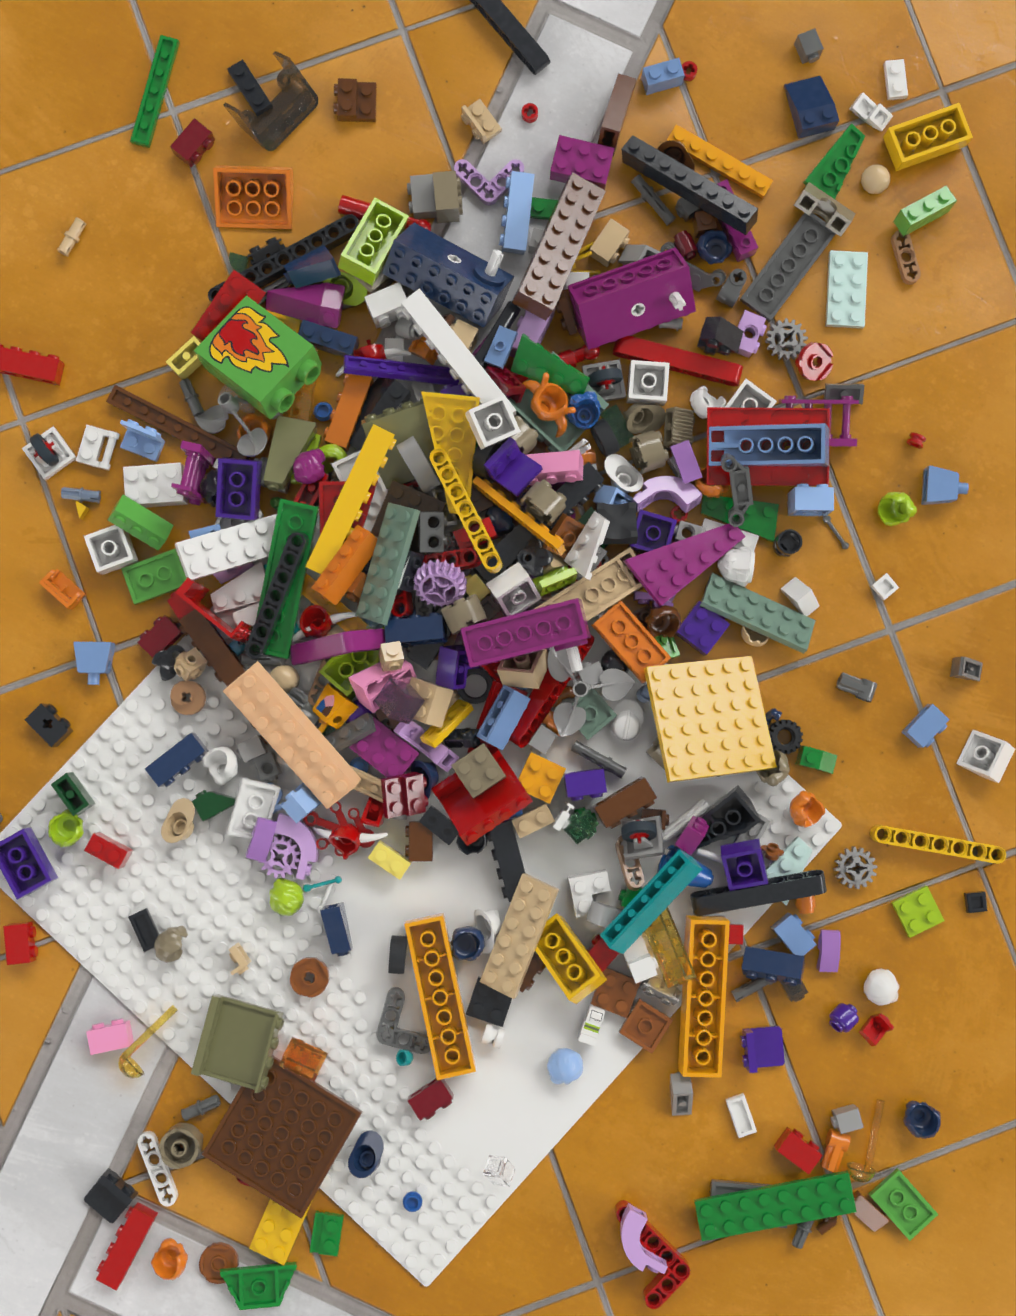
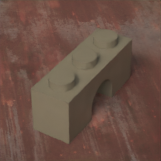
M808 182L794 206L809 216L811 213L820 215L826 221L825 227L840 237L851 224L856 214L810 182Z

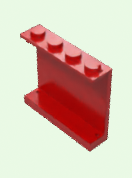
M187 577L175 593L230 638L246 643L254 626L241 621L235 629L231 628L200 602L210 590L199 582Z
M495 746L490 748L489 751L507 777L475 799L471 796L456 772L431 788L458 830L459 836L467 846L533 802Z

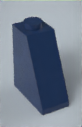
M324 245L284 265L286 272L283 273L288 284L292 283L295 288L341 275L333 256Z
M344 902L324 906L320 913L331 953L337 954V956L347 955L353 946Z

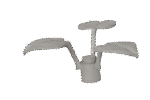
M224 392L218 397L219 405L213 406L201 415L195 416V420L204 431L215 434L225 428V420L229 419L228 413L233 414L247 432V434L239 439L237 444L238 451L244 456L254 457L260 454L267 444L265 431L261 428H255L250 432L249 428L237 414L239 402L249 404L237 395L233 397L229 392Z
M551 648L549 651L548 669L551 676L559 682H564L570 677L574 683L573 693L576 695L573 705L569 702H563L554 710V723L561 737L574 734L584 725L586 711L576 706L579 698L587 695L590 689L602 687V695L606 699L617 701L625 697L635 684L633 678L626 672L619 669H607L600 675L602 684L588 686L586 682L577 681L573 676L577 671L571 672L566 649L555 652V649Z

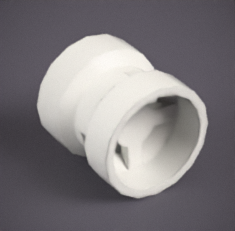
M486 1024L481 1043H490L495 1048L500 1049L505 1029H495L492 1025Z

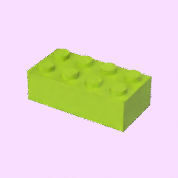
M374 197L343 250L338 268L373 286L387 261L394 239L405 230L409 215Z

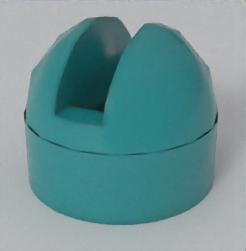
M399 1050L396 1055L398 1065H410L413 1061L412 1052Z

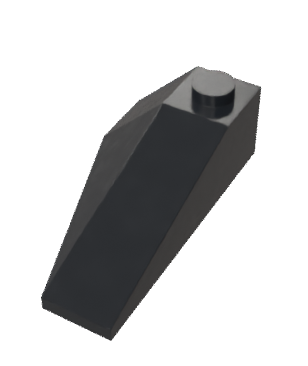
M378 377L368 391L349 444L360 451L367 438L361 420H364V417L369 414H382L383 410L394 407V409L402 407L401 404L408 402L412 397L411 392L395 379Z
M739 785L699 816L707 822L709 828L696 849L719 840L728 839L737 834L746 833L761 821L752 801Z

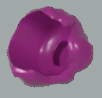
M317 448L301 452L295 458L293 470L297 482L310 484L324 477L325 472L322 463L325 461V455L321 449Z

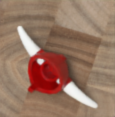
M370 339L366 340L367 346L360 347L353 352L354 356L383 360L393 356L412 355L411 352L402 349H384L382 344H372ZM344 365L336 373L337 377L344 373Z
M311 605L301 614V630L293 636L292 645L309 636L315 638L325 637L329 634L331 626L344 619L357 617L355 616L356 613L345 612L329 615L322 606Z
M344 824L333 831L313 827V830L318 835L327 838L332 846L344 854V860H347L349 855L358 851L360 843L375 841L388 835L386 832L378 834L362 833L352 824Z

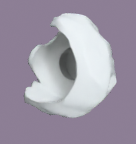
M705 386L699 387L690 397L691 407L702 419L707 418V407H725L727 403L722 396L716 400L715 397L707 392L708 389Z
M228 747L214 748L203 757V766L209 769V774L218 785L222 786L236 776L238 769L237 757Z
M882 968L871 971L864 983V993L867 998L879 1006L897 1001L899 984L892 972Z

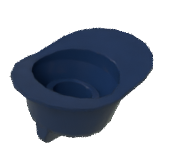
M416 760L411 765V772L421 773L426 778L427 786L424 788V795L429 799L431 788L439 781L436 764L434 762L423 763L420 760Z
M369 1130L362 1133L349 1156L348 1168L350 1173L357 1178L370 1176L380 1165L384 1143L382 1137L376 1131Z

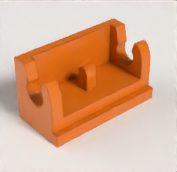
M52 569L39 582L59 602L71 610L87 595L59 569Z

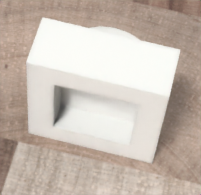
M887 573L871 585L882 600L888 598L899 588Z

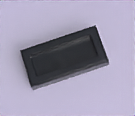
M148 908L128 916L143 951L146 952L154 948L159 932Z

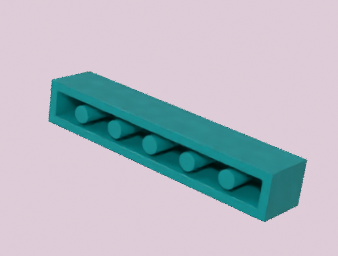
M679 849L606 927L600 936L610 949L624 954L703 870L692 856Z

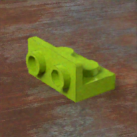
M563 566L543 574V576L534 578L532 582L542 597L575 583L577 571L574 567L568 569L567 566Z

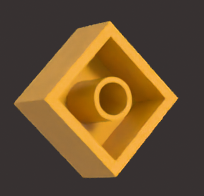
M530 752L518 779L528 794L550 804L566 768Z

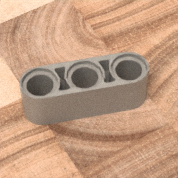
M414 436L396 445L424 494L441 485L440 480Z
M592 901L586 920L596 925L607 927L623 909Z

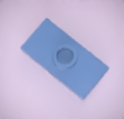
M499 325L485 357V363L503 369L518 333Z

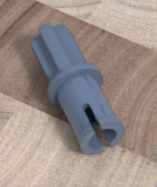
M63 487L61 489V497L79 500L81 503L83 501L100 503L101 491L85 490L83 487L80 489Z

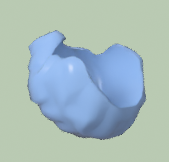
M560 1048L553 1052L547 1063L550 1080L554 1084L565 1083L567 1085L578 1079L583 1073V1060L580 1054L568 1048Z

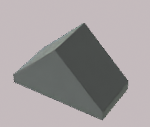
M963 656L955 657L952 659L950 677L980 681L983 663Z

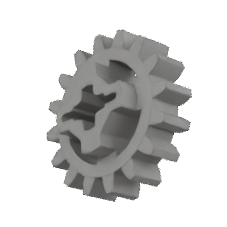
M785 318L783 323L778 320L776 325H771V331H768L766 334L769 338L765 340V343H770L767 350H773L772 356L777 354L778 360L783 356L785 361H788L790 356L794 360L797 354L799 355L802 348L807 345L803 342L808 339V337L803 336L806 329L800 330L801 323L796 326L794 319L791 323H788V319ZM791 335V337L789 338V340H788L787 342H785L784 344H782V342L784 341V339H785L786 337L788 338V337Z
M854 846L851 847V851L845 848L844 855L838 854L840 860L834 861L838 864V867H834V870L839 871L836 878H842L840 883L843 885L847 883L848 888H852L853 884L856 889L860 888V884L863 887H867L866 881L873 882L870 877L871 875L876 876L873 869L877 868V865L872 864L875 858H869L870 852H864V848L859 847L858 851ZM859 855L865 859L866 863L860 861ZM855 864L858 865V866H861V867H859L858 869H856L855 871H854V870H851V869H848V868L855 867ZM844 872L849 873L852 880L848 879Z

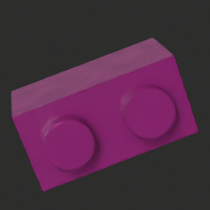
M693 815L679 835L675 845L689 855H692L705 837L709 825H707L703 818Z

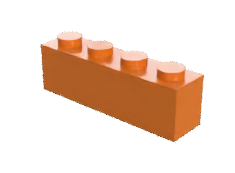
M354 374L345 375L343 392H339L336 400L338 403L336 410L333 409L330 415V427H326L323 434L326 444H336L348 452L350 448L349 443L368 391L374 383L373 377Z
M357 525L314 583L312 589L336 606L373 556L378 539L370 531Z

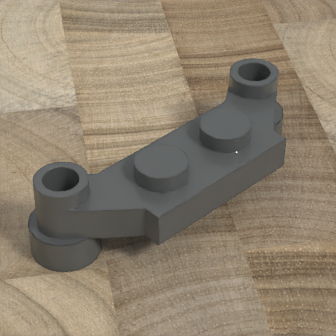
M666 242L661 247L660 252H664L665 249L675 248L676 246L672 242ZM687 262L692 288L700 292L702 288L720 286L724 283L726 274L723 270L716 269L709 274ZM714 277H718L720 281H716Z
M725 453L722 455L720 463L722 469L729 472L733 507L728 512V520L732 526L739 527L744 523V513L748 507L754 505L750 472L748 466H743L734 456Z

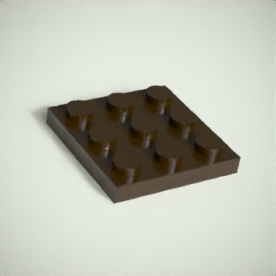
M392 480L371 533L376 537L379 536L388 502L413 508L420 512H444L447 503ZM432 516L428 519L429 527H435L437 518ZM417 521L409 550L425 555L426 552L418 551ZM433 536L428 539V545H430Z

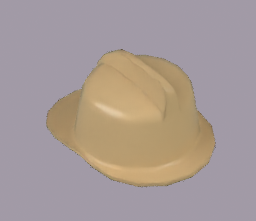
M178 799L172 805L161 827V835L166 842L176 843L187 839L194 830L195 807L189 799Z

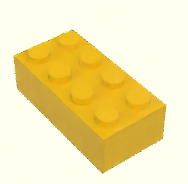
M960 103L889 127L883 136L896 171L966 147L973 138Z
M556 913L548 919L535 951L568 1000L577 1004L607 981V978L564 917Z

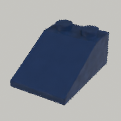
M821 76L784 84L798 139L832 131L836 128L839 122L836 106Z

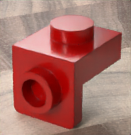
M880 1013L870 1016L859 1033L871 1046H876L884 1034L892 1031L894 1026L890 1023L888 1017Z

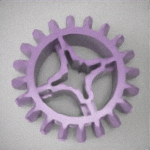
M437 559L435 563L431 560L428 564L423 563L418 568L416 575H414L416 595L420 596L421 601L426 600L427 605L432 603L434 608L437 605H440L442 608L445 605H452L456 600L463 598L466 592L467 580L464 572H460V566L454 567V562L448 564L446 560L440 562Z

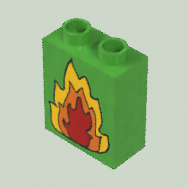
M247 295L194 350L205 370L270 420L278 412L284 413L292 406L295 400V393L304 384H312L320 375L322 366L314 345Z

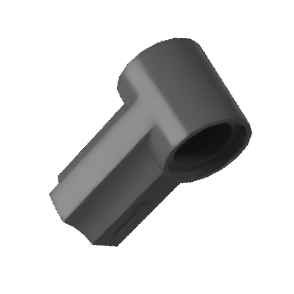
M842 672L837 680L836 688L851 693L860 700L871 702L878 684Z

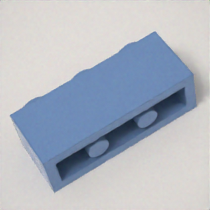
M503 685L476 736L503 750L524 710L527 708L530 698Z

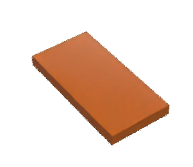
M621 600L591 625L642 684L646 682L644 668L664 665L671 659L670 655Z

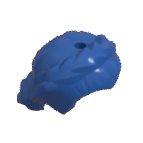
M587 391L584 394L571 396L568 407H575L576 412L567 415L569 422L584 430L594 426L599 419L601 407L594 391Z

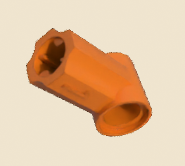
M829 1129L825 1141L826 1149L820 1164L821 1167L832 1172H838L843 1154L847 1152L850 1145V1135L841 1134L839 1131Z

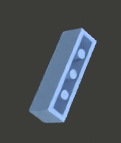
M512 171L510 177H506L505 188L508 189V196H504L503 201L506 214L502 215L501 226L504 227V232L500 234L499 245L502 246L501 252L522 255L526 252L535 174Z

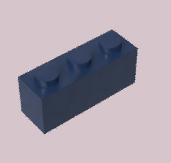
M306 320L302 321L298 333L314 345V348L344 357V355L354 356L353 352L359 346V340L356 336Z
M430 613L427 617L411 615L407 619L392 617L388 620L387 625H385V643L400 641L401 647L447 642V624L440 613Z
M190 733L148 765L145 770L158 787H163L164 785L168 787L176 781L174 778L177 775L187 773L191 769V764L201 762L209 750L196 733Z
M745 946L742 972L747 978L757 979V977L773 983L783 981L790 986L802 985L805 966L804 956Z

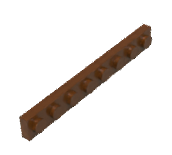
M114 385L106 400L107 403L181 441L202 445L216 459L235 458L249 460L250 458L242 455L238 448L117 385Z

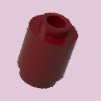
M687 230L681 231L673 237L677 250L686 261L697 256V246Z

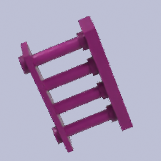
M784 396V399H779L778 403H786V408H793L794 403H804L805 408H813V404H824V408H830V432L832 404H843L842 434H840V438H832V434H830V446H857V439L851 438V434H849L851 404H859V400H853V396H841V400L796 399V396Z
M182 441L180 448L187 455L180 485L172 483L171 487L176 490L177 494L189 500L188 503L200 506V503H207L205 498L200 495V483L206 473V469H209V466L213 467L216 459L202 445Z

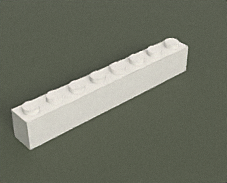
M420 288L401 302V312L407 320L411 319L413 321V327L419 335L423 334L427 339L425 342L431 350H436L439 354L437 356L439 361L443 365H448L451 369L449 373L455 380H460L463 384L461 388L467 395L471 394V396L480 397L479 405L504 395ZM507 399L508 404H509V406H510V408H511V411H512L513 415L515 416V415H516V409H515L514 406L510 403V401Z

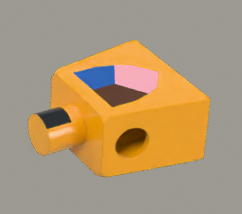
M327 683L313 707V712L319 717L315 727L321 733L325 731L328 725L339 729L349 716L356 711L358 706L340 690Z

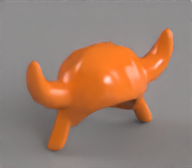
M545 372L541 384L534 380L525 381L522 384L533 393L531 409L542 421H555L558 429L555 435L557 438L562 436L567 429L565 415L575 413L576 408L568 407L567 394L560 386L548 383L549 374Z

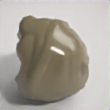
M773 750L776 768L756 771L761 781L772 787L784 781L790 772L787 756L779 750Z
M184 926L167 928V930L158 935L154 948L156 957L166 963L179 960L183 953L181 949L182 937L186 938L188 936Z

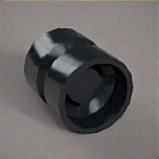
M785 530L775 537L773 550L781 557H789L802 547V537L796 530Z

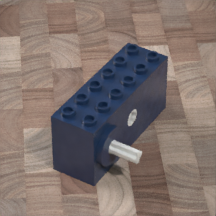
M416 223L410 225L394 239L382 274L414 291L420 288L427 298L483 328L501 309L514 279L513 275L499 268L504 256L501 254V251L493 250L489 262Z

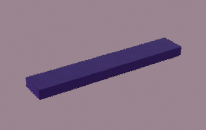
M344 355V373L443 385L454 384V386L459 383V379L455 380L449 373L451 370L449 367Z

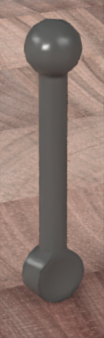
M824 516L823 522L829 525L841 542L842 548L848 549L849 543L843 540L833 526L830 516Z

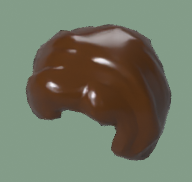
M662 605L650 610L645 622L647 623L646 629L653 637L663 635L665 638H672L675 636L681 626V616L677 608Z

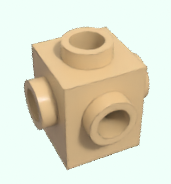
M195 647L188 652L180 653L176 657L174 669L176 674L186 682L191 678H198L204 671L208 661Z

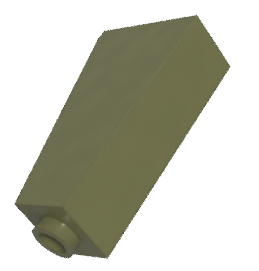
M284 416L277 417L263 478L265 487L273 491L285 489L294 473L293 464L295 458L301 452L307 451L317 433L315 422Z

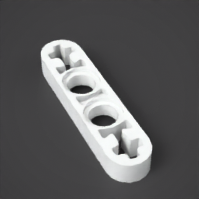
M145 1131L138 1138V1147L159 1202L163 1206L168 1207L177 1200L178 1191L169 1167L161 1159L162 1156L159 1151V1141L156 1134L152 1131ZM145 1136L147 1137V1139L151 1138L152 1140L149 1143L150 1148L152 1149L153 1147H155V1149L151 1150L148 1153L146 1151L149 1150L148 1143H143ZM156 1154L159 1157V1163L152 1164L149 1160L150 1155ZM158 1173L166 1175L167 1179L165 1182L161 1183L157 1180L156 1176ZM166 1190L168 1194L173 1195L171 1200H169V1198L164 1197L166 1195Z

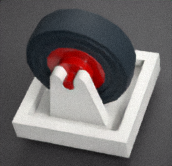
M54 426L41 435L38 433L30 438V443L22 448L45 480L77 458Z

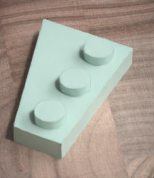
M797 836L785 848L784 855L779 856L778 860L773 861L766 868L768 878L803 872L813 850ZM789 900L782 902L787 906Z

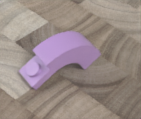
M659 476L645 481L642 491L633 497V502H636V513L650 503L660 499L675 502L687 513L701 503L702 493L690 482L684 484L682 478Z
M406 715L393 730L446 772L459 759V756L443 743H440L436 748L423 743L420 736L426 730Z
M279 813L275 833L289 836L297 842L301 857L296 878L304 880L311 873L312 864H309L310 861H318L319 849L316 845V836L304 821L301 820L296 824L288 814Z
M628 1203L620 1223L621 1240L628 1259L642 1272L647 1265L651 1271L655 1273L659 1271L664 1274L668 1268L666 1260L648 1251L640 1243L641 1231L648 1220L646 1212Z

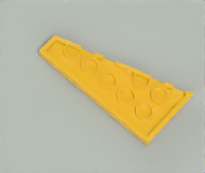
M421 391L434 449L442 448L445 450L470 498L473 476L472 461L475 453L476 438L465 413L479 406L480 397ZM444 456L436 457L438 463L444 460ZM450 472L444 475L445 480H450L453 477V473ZM444 488L449 513L457 514ZM455 490L452 496L459 497L462 491ZM464 507L461 510L463 515L469 513V507Z

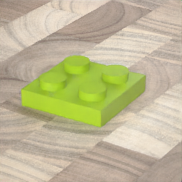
M926 885L891 902L910 938L945 921Z

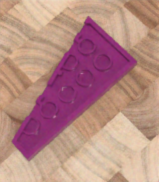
M729 523L631 557L623 562L660 607L746 536L738 527H734Z

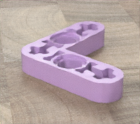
M464 159L458 160L455 163L454 171H456V177H460V181L485 205H493L508 191L505 186L500 187L497 184L498 179L509 177L512 167H519V172H524V165L520 160H512L490 181ZM460 166L462 168L466 166V172L469 174L468 178L464 171L459 172ZM473 178H478L481 184L474 187L470 182ZM484 185H486L485 191L488 194L492 192V199L490 197L486 199V193L482 190Z

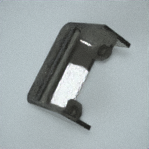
M277 51L273 55L284 69L277 76V84L282 91L272 100L273 108L257 117L250 110L241 112L226 102L223 104L238 125L261 147L268 151L275 150L318 105L317 94L290 57Z

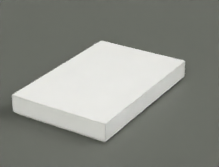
M242 778L226 834L251 840V833L257 818L272 819L280 786Z

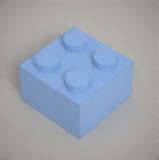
M797 484V487H794L788 493V516H827L834 511V487H828V484H818L816 487H809V484Z

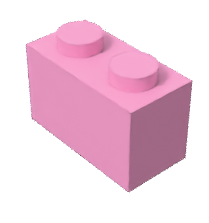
M123 1018L112 1020L111 1024L104 1025V1022L93 1024L92 1028L86 1032L91 1055L130 1047L134 1043L130 1020L123 1021Z

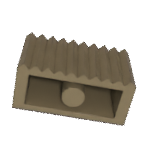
M679 407L666 409L663 447L670 448V446L689 440L690 445H692V429L695 423L693 410Z

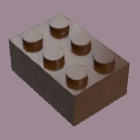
M641 776L592 807L603 826L613 829L621 824V819L625 817L630 819L638 814L637 810L641 807L646 809L655 803L654 799L657 796L646 778Z

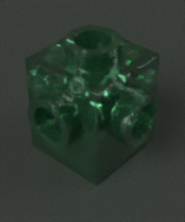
M585 809L582 813L579 814L577 811L570 817L569 820L571 822L564 831L576 844H579L585 838L589 840L596 833L594 829L599 823Z

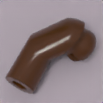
M571 686L564 688L553 705L554 708L561 704L563 699H573L576 696Z
M837 1216L824 1218V1221L816 1226L821 1235L836 1225Z

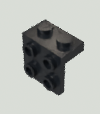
M108 1168L84 1197V1201L109 1223H114L137 1196L138 1192L120 1178L116 1172Z

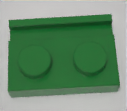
M316 1211L309 1253L316 1252L318 1254L338 1257L344 1214Z

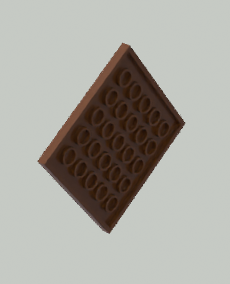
M272 1055L274 1062L272 1068L268 1070L267 1077H269L266 1089L259 1093H254L255 1090L240 1087L202 1155L299 1218H302L363 1111Z

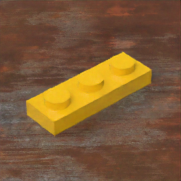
M458 699L447 710L442 728L431 726L420 736L421 741L436 748L474 710L472 704Z

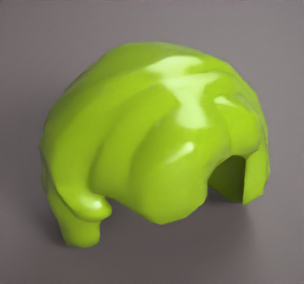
M327 444L318 448L325 455V461L322 465H324V472L326 474L334 470L332 463L347 457L346 452L336 444Z
M889 492L881 498L878 505V515L883 523L888 526L908 522L910 517H913L917 512L913 501L904 492Z
M68 809L58 816H54L49 821V838L60 847H69L84 835L83 820L78 815L73 816Z
M279 878L274 882L273 888L269 891L271 909L282 916L295 914L304 903V893L297 882Z

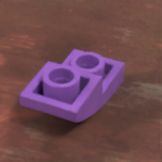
M689 440L670 446L683 483L702 478Z
M639 591L633 593V601H638V604H649V601H652V609L658 607V604L649 593ZM668 600L663 606H673V603Z
M262 817L257 818L251 833L252 839L245 854L246 858L261 862L266 861L277 821Z
M839 930L820 931L817 946L820 950L817 963L819 972H838L841 946Z

